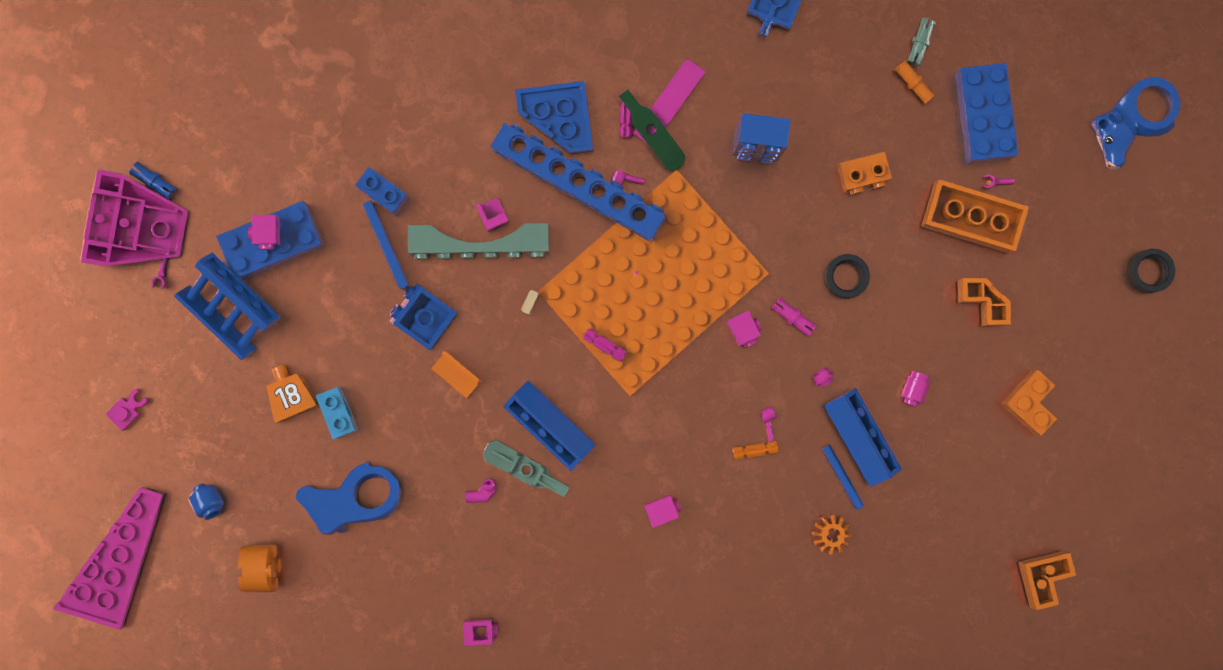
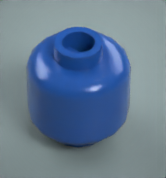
M204 483L193 488V493L189 496L188 500L195 515L205 520L218 516L222 511L221 508L224 505V501L214 485H206Z

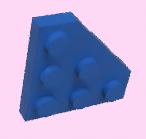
M584 81L515 90L518 114L570 154L593 151Z

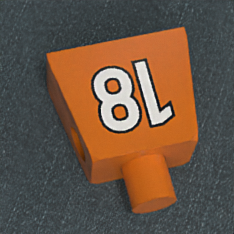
M285 364L272 369L277 382L268 385L267 392L275 423H280L319 406L315 395L300 373L289 376Z

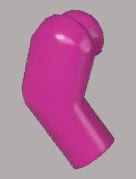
M486 479L478 491H466V503L489 501L497 489L495 481L493 479Z

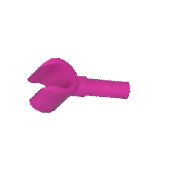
M621 170L614 172L611 177V181L621 186L624 180L644 184L645 181L643 178L627 175Z
M987 174L982 178H990L992 180L991 185L983 186L985 189H991L994 185L1014 184V178L999 179L994 178L991 174Z
M168 258L161 259L158 275L151 280L153 288L156 287L157 279L162 281L161 289L167 286L168 280L165 277V269Z
M768 407L762 410L761 417L767 429L768 440L774 441L770 421L777 417L773 408Z

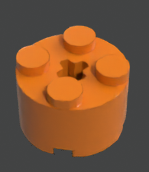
M272 544L243 545L244 547L240 548L238 557V569H241L242 577H238L240 590L242 592L278 591V578L276 574L281 571V559L276 558L277 546Z

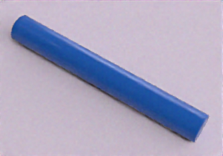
M830 444L825 446L822 450L855 509L862 508L864 504Z

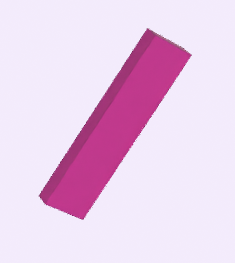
M689 59L685 60L651 107L652 112L665 128L705 74L703 69ZM649 126L647 132L652 135L656 132V129L653 126ZM636 129L633 132V135H635L637 138L646 143V141L643 139V137Z

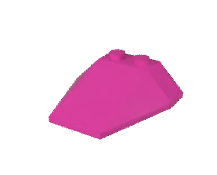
M97 169L85 225L80 262L99 266H111L180 257L188 211L122 174Z

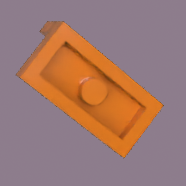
M446 350L443 351L442 356L431 368L466 399L482 382L481 379Z

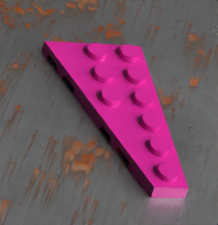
M144 487L139 488L123 510L124 512L110 528L107 536L100 542L79 571L80 573L73 583L66 589L60 601L53 607L54 610L119 630L123 628L165 494Z

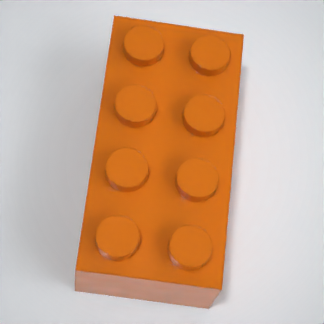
M939 179L933 184L921 227L1011 254L1016 252L1029 206Z

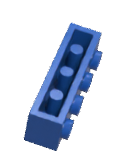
M529 381L516 391L503 406L570 471L596 445Z
M856 388L824 405L829 417L834 422L841 438L847 445L870 487L892 478L902 470Z

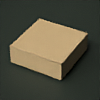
M533 290L529 291L521 308L523 313L531 314L540 295Z

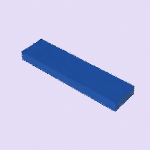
M371 200L363 203V207L399 289L406 290L410 284L375 204Z

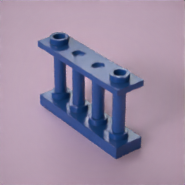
M212 252L198 260L194 266L202 274L193 287L187 286L177 292L174 297L240 360H243L257 349L250 341L258 330H266L276 323L280 316ZM208 281L219 289L210 303L200 295ZM225 297L236 305L227 319L216 310ZM242 313L252 321L244 335L233 326Z

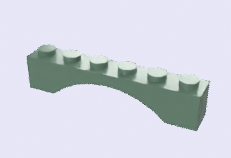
M525 223L515 232L503 238L481 243L464 242L451 238L438 231L432 225H408V254L414 255V259H428V255H437V259H451V255H460L463 259L474 258V254H484V258H498V254H507V258H520L521 254L530 253V257L539 258L544 257V253H549L548 223Z

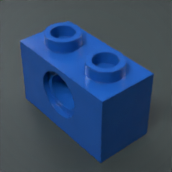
M370 167L367 168L355 185L359 190L395 216L410 198L406 193Z

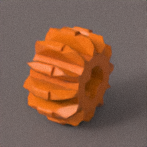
M833 514L830 515L829 522L825 516H822L823 525L817 522L814 524L820 530L819 532L812 531L813 536H819L813 543L815 545L822 543L819 549L821 552H824L828 547V553L833 555L834 547H836V550L842 553L843 550L840 545L843 544L846 547L850 545L844 540L845 538H852L851 533L844 532L850 528V525L845 524L841 526L844 518L840 517L836 521V517ZM830 529L833 531L837 530L834 540L831 538L827 539L826 537L829 535L828 530Z

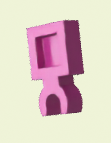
M135 389L130 393L128 401L125 398H121L105 414L121 431H124L140 415L136 409L146 405L149 401L147 397L143 398L140 402L136 400V395L140 392L139 389Z

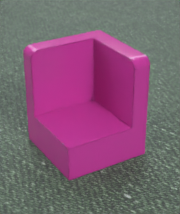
M498 198L483 205L480 203L476 205L488 232L509 224Z

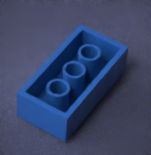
M1007 63L960 68L955 73L966 164L1007 160L1018 156Z
M742 113L735 128L732 156H737V160L751 161V158L760 159V163L774 164V161H778L787 149L791 119Z
M301 201L269 214L280 217V246H274V250H259V246L252 244V240L248 238V227L252 226V222L217 235V240L228 267L241 280H244L325 247L309 205L306 202Z

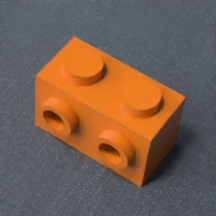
M885 152L842 162L837 165L843 192L850 191L851 195L862 193L864 188L873 186V189L887 186L886 182L892 179Z

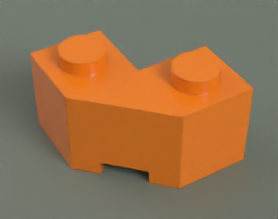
M962 278L957 280L958 303H981V326L1011 325V301L1005 295H1002L987 278Z

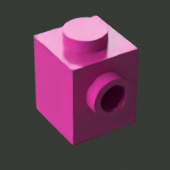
M252 215V226L248 227V238L252 240L253 245L259 246V250H274V246H280V217L277 215Z
M749 310L726 321L737 346L743 344L747 348L757 343L756 338L761 336L759 333L762 330L761 325L756 317L752 318Z

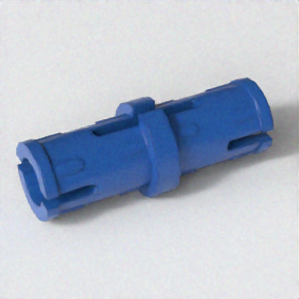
M136 162L133 166L141 172L131 167L129 174L145 183V187L149 190L154 189L167 200L172 195L165 189L173 194L176 192V187L161 179L160 174L157 172H151L139 162Z

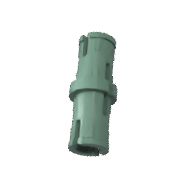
M928 18L921 19L917 36L913 37V47L907 59V62L912 65L915 56H917L914 66L918 67L922 65L926 48L930 46L931 42L929 39L936 24L934 20H930L928 28H926Z

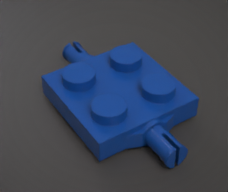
M752 0L747 14L763 21L758 34L762 36L766 28L763 37H768L772 25H778L790 30L801 0Z

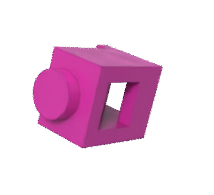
M492 618L465 619L463 621L464 646L493 644L494 638H498V626L493 624ZM484 627L486 633L484 635L478 634L477 628Z

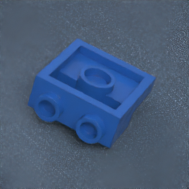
M416 284L414 287L411 285L403 295L406 298L401 305L396 304L389 315L392 318L389 321L430 350L457 312L419 284Z

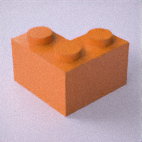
M1031 370L1000 404L1034 436H1042L1057 419L1040 403L1055 385L1039 370Z
M1059 551L1018 562L1030 608L1034 610L1059 605L1054 581L1076 576L1071 553L1066 551Z

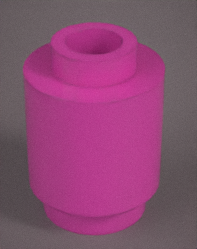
M912 371L911 376L907 377L901 397L905 399V404L917 407L918 403H924L930 386L929 376Z

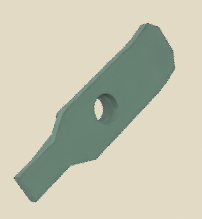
M497 440L488 442L483 451V457L486 462L534 488H548L565 497L570 488L554 479L545 466ZM525 465L531 469V472L527 475L522 473V467Z

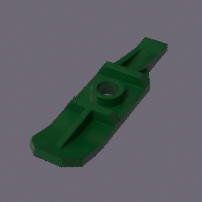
M628 89L619 95L631 112L633 126L667 170L675 171L685 162V154L652 110L641 106ZM649 126H653L656 129V132L652 135L647 132Z

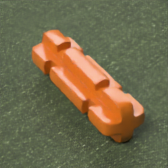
M776 441L767 442V444L746 445L745 448L742 446L733 448V457L736 460L744 459V457L765 456L767 453L769 455L779 453Z

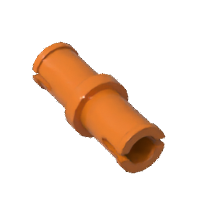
M906 59L894 69L906 81L909 90L912 88L924 104L936 95L922 80L924 77L921 74L918 75Z

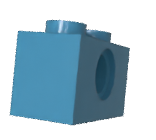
M336 387L316 395L332 439H338L358 431L342 387Z

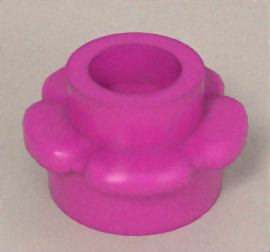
M828 367L819 370L812 376L816 382L814 385L827 386L833 381L832 376L834 372L830 371Z

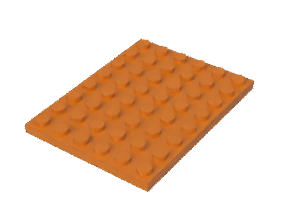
M678 170L674 171L643 200V203L649 206L655 204L663 209L664 212L662 214L666 217L652 243L615 223L538 291L541 297L629 396L636 392L769 274ZM641 210L636 211L633 215V218L637 221H641L646 217V213ZM588 329H592L597 332L598 336L602 335L616 344L617 348L621 347L624 349L626 355L623 360L617 361L613 358V355L606 354L595 347L594 343L584 340L585 332Z

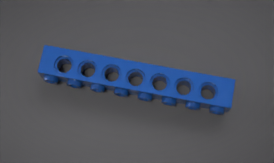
M503 124L490 146L494 153L645 240L653 242L666 220L665 215L662 214L664 212L663 209L655 204L649 206L643 203L644 199L633 192L629 195L622 191L623 187L614 181L608 183L602 179L604 176L593 169L590 172L582 168L583 164L574 158L568 160L563 157L564 153L553 146L550 149L542 145L544 142L534 135L531 137L523 134L524 130L519 126ZM516 143H525V148L522 151L517 152L514 150ZM539 153L544 154L545 160L543 162L536 163L533 161L535 155ZM564 165L565 171L559 175L553 173L555 166ZM578 176H583L586 179L585 183L581 186L573 184L574 179ZM596 188H604L606 190L604 196L597 198L593 195ZM623 199L626 204L622 209H616L613 207L615 200ZM636 211H644L646 217L641 221L635 220L633 215Z

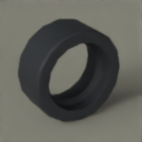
M1151 248L1138 252L1131 258L1127 267V276L1135 289L1142 293H1155L1163 291L1171 285L1175 278L1176 268L1173 259L1168 253L1160 249ZM1145 258H1156L1163 264L1164 276L1159 283L1150 285L1140 279L1138 266Z
M840 255L833 259L825 269L824 280L826 287L838 298L849 299L856 297L864 292L869 284V267L863 259L856 255ZM851 263L859 269L861 278L859 284L854 289L843 290L834 282V271L840 264Z

